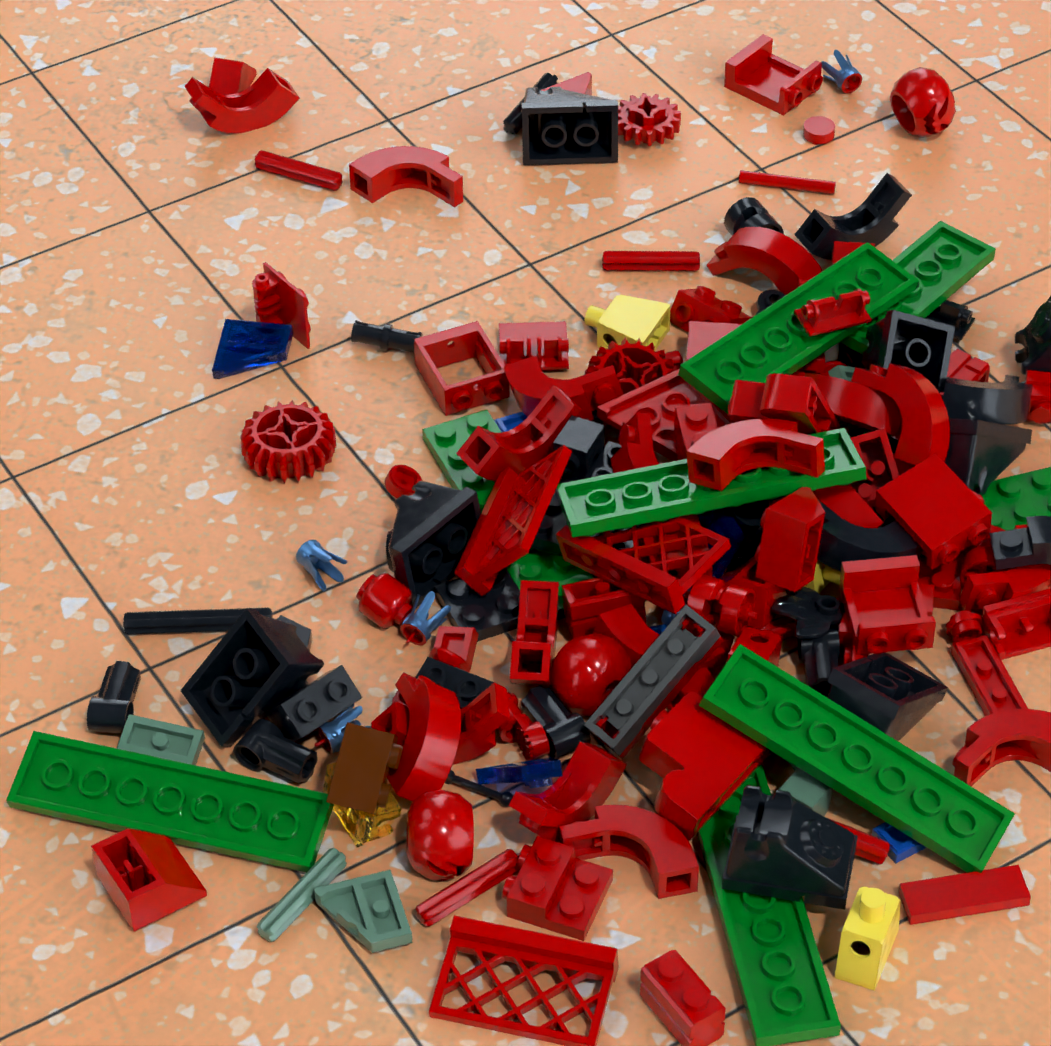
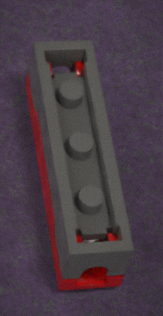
M685 605L584 725L595 737L623 759L651 727L657 715L667 708L721 644L723 638L717 629L688 605Z

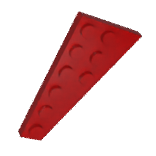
M679 369L597 407V417L618 430H621L622 426L637 412L650 414L653 449L671 461L679 460L673 437L676 406L711 403L718 428L732 423L723 410L678 375ZM787 495L780 496L779 498L774 500H768L769 506L783 499Z

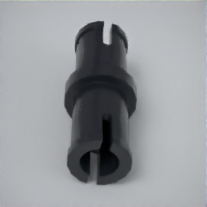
M355 320L351 341L380 346V349L384 351H389L392 348L414 353V339L422 337L423 334L421 332L416 333L395 329L392 324L386 323L384 326Z

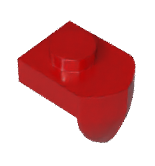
M439 626L434 648L430 651L429 657L469 672L479 634L474 627Z

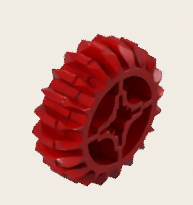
M625 337L621 345L612 340L608 344V349L600 346L597 355L592 356L589 360L585 375L613 365L623 394H626L676 370H673V359H665V350L654 351L653 342L646 347L642 345L640 338H638L635 344H630Z
M293 400L286 405H282L278 401L275 407L265 405L263 412L254 411L252 419L245 420V426L240 436L241 452L249 469L255 470L258 477L267 475L270 482L276 478H282L284 484L289 478H295L299 482L301 476L306 475L313 478L315 471H324L325 465L332 462L333 453H335L337 446L335 427H333V422H330L328 414L321 413L318 406L309 408L307 402L295 405Z

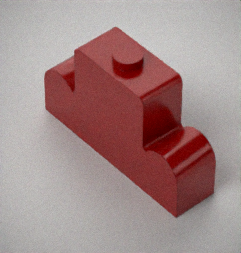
M773 373L767 375L765 383L735 380L732 396L728 405V417L732 423L753 419L789 420L797 422L798 432L807 435L840 428L839 421L812 377Z
M689 691L669 712L664 709L657 715L651 724L650 729L652 730L647 734L639 756V760L663 778L655 800L654 809L656 814L675 825L689 841L772 752L700 707L699 704L703 697L694 691Z

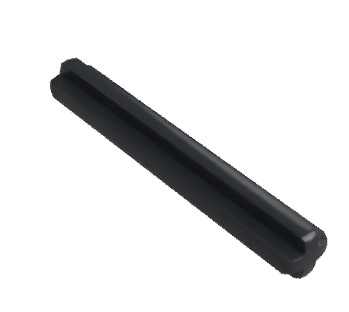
M269 607L251 608L257 609L263 616L273 618L272 610ZM246 608L127 612L124 614L123 627L128 635L229 631Z

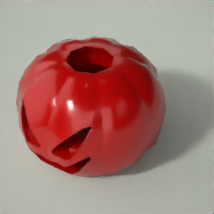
M919 67L904 73L894 83L890 95L891 107L898 122L909 134L923 138L942 132L952 123L956 112L954 95L946 80L935 70Z
M599 633L575 637L561 648L553 661L550 680L552 691L569 712H576L581 717H591L633 667L632 660L617 639Z
M441 789L425 792L416 798L411 804L406 818V852L413 869L430 880L441 881L452 880L454 876L458 877L465 873L471 867L473 861L474 820L472 804L458 793Z

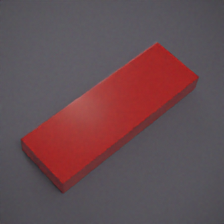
M987 635L952 643L951 654L985 716L1011 709H1028Z
M1019 865L983 870L982 873L977 871L900 883L899 895L910 925L1029 906L1031 899Z

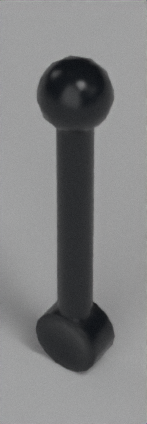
M450 770L445 784L456 783L499 800L500 804L504 807H510L508 805L513 798L512 793H500L455 775L454 771Z

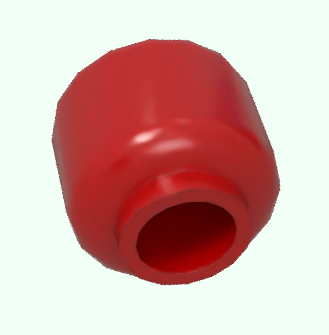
M382 573L378 576L372 574L362 584L356 595V598L359 600V611L384 629H388L395 623L401 626L413 608L410 605L412 591L388 573Z

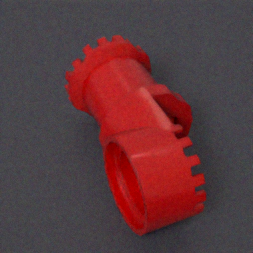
M508 692L510 718L499 727L498 733L501 740L508 743L517 742L520 750L523 751L522 755L527 761L549 754V741L540 722H532L526 714H522L518 707L519 702L516 695Z

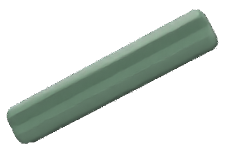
M330 848L258 922V934L268 942H274L315 899L314 888L329 885L346 867V856L337 849Z

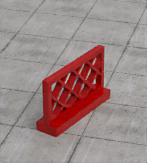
M566 445L561 446L520 474H517L510 467L499 473L454 572L481 596L491 590L500 570L529 553L572 451Z
M682 517L670 518L667 521L658 522V524L639 528L635 525L632 529L615 533L609 530L606 531L605 535L595 537L579 536L572 538L567 525L556 533L564 561L674 614L685 605L683 594L731 548L729 538ZM679 530L686 533V537L665 541V533ZM659 535L660 542L639 546L640 538ZM633 540V548L623 550L613 548V544ZM708 543L713 545L709 551L693 553V546ZM683 548L688 549V555L667 559V552ZM661 553L662 561L645 563L640 560V557ZM690 567L680 579L670 575L668 572L669 570Z
M454 915L450 927L451 938L429 1009V1016L431 1018L564 1046L597 1045L612 983L616 980L619 968L617 948ZM457 952L475 955L480 965L461 975L454 965ZM505 961L515 963L521 973L501 983L492 968ZM544 970L557 972L562 982L542 992L533 977ZM486 972L495 988L475 998L466 983ZM452 973L455 979L449 982ZM586 978L602 981L600 992L585 1001L574 986ZM527 981L537 996L517 1007L507 991ZM459 987L462 988L470 1001L458 1009L442 1006L444 996ZM568 989L578 1005L558 1016L548 1000ZM501 995L511 1011L498 1018L487 1016L481 1006ZM543 1004L552 1020L539 1027L529 1025L523 1014ZM596 1005L595 1012L593 1015L590 1008ZM584 1013L591 1023L588 1037L571 1034L564 1023Z

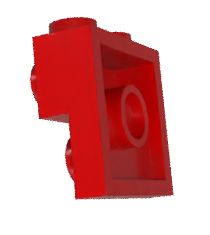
M537 836L532 846L525 844L521 849L518 858V868H520L518 875H509L505 881L502 898L507 899V917L584 941L613 881V869L575 858V847Z

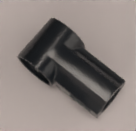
M830 628L828 633L822 637L798 639L799 662L804 663L806 685L827 698L831 686L827 681L833 668L838 667L840 643L837 628Z
M116 661L114 665L107 667L98 696H92L88 705L87 727L89 731L122 734L128 715H134L133 702L141 680L139 669L134 668L129 662Z
M542 685L530 689L526 697L521 700L523 712L532 722L538 721L543 726L549 741L550 753L548 756L551 759L556 760L575 751L580 741L590 744V733L584 725L585 721L576 712L570 714L551 688H544Z
M258 719L233 749L236 759L247 769L260 771L265 767L297 783H306L309 780L318 761L317 752L285 738L275 724L265 719Z

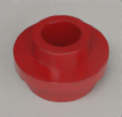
M968 610L960 611L950 617V621L945 625L947 635L953 638L954 642L976 638L982 634L983 620L980 614L972 613Z

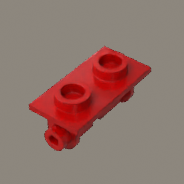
M858 288L854 289L853 292L840 294L838 300H835L833 296L819 300H808L802 308L794 310V314L809 337L872 321L865 310V306L870 303V295L866 290L862 291Z

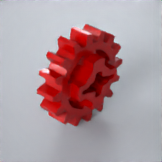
M642 93L640 98L630 95L629 102L620 100V106H618V136L624 135L625 142L633 139L637 146L641 142L652 146L654 141L664 144V138L672 140L674 139V133H679L681 111H678L676 103L670 104V98L667 97L660 100L659 94H655L651 98L646 93Z

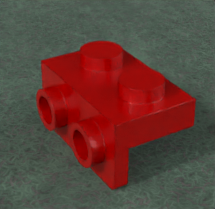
M697 286L696 289L678 290L670 310V322L689 332V321L743 324L752 317L741 311L742 307L737 303L728 300L722 301L716 298V292L704 286Z

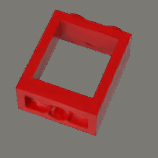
M478 321L414 339L415 365L445 416L510 397L509 382L503 367L506 365ZM476 357L486 373L482 376L447 385L437 368Z

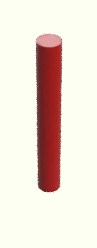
M740 170L739 183L835 194L836 182L744 170Z

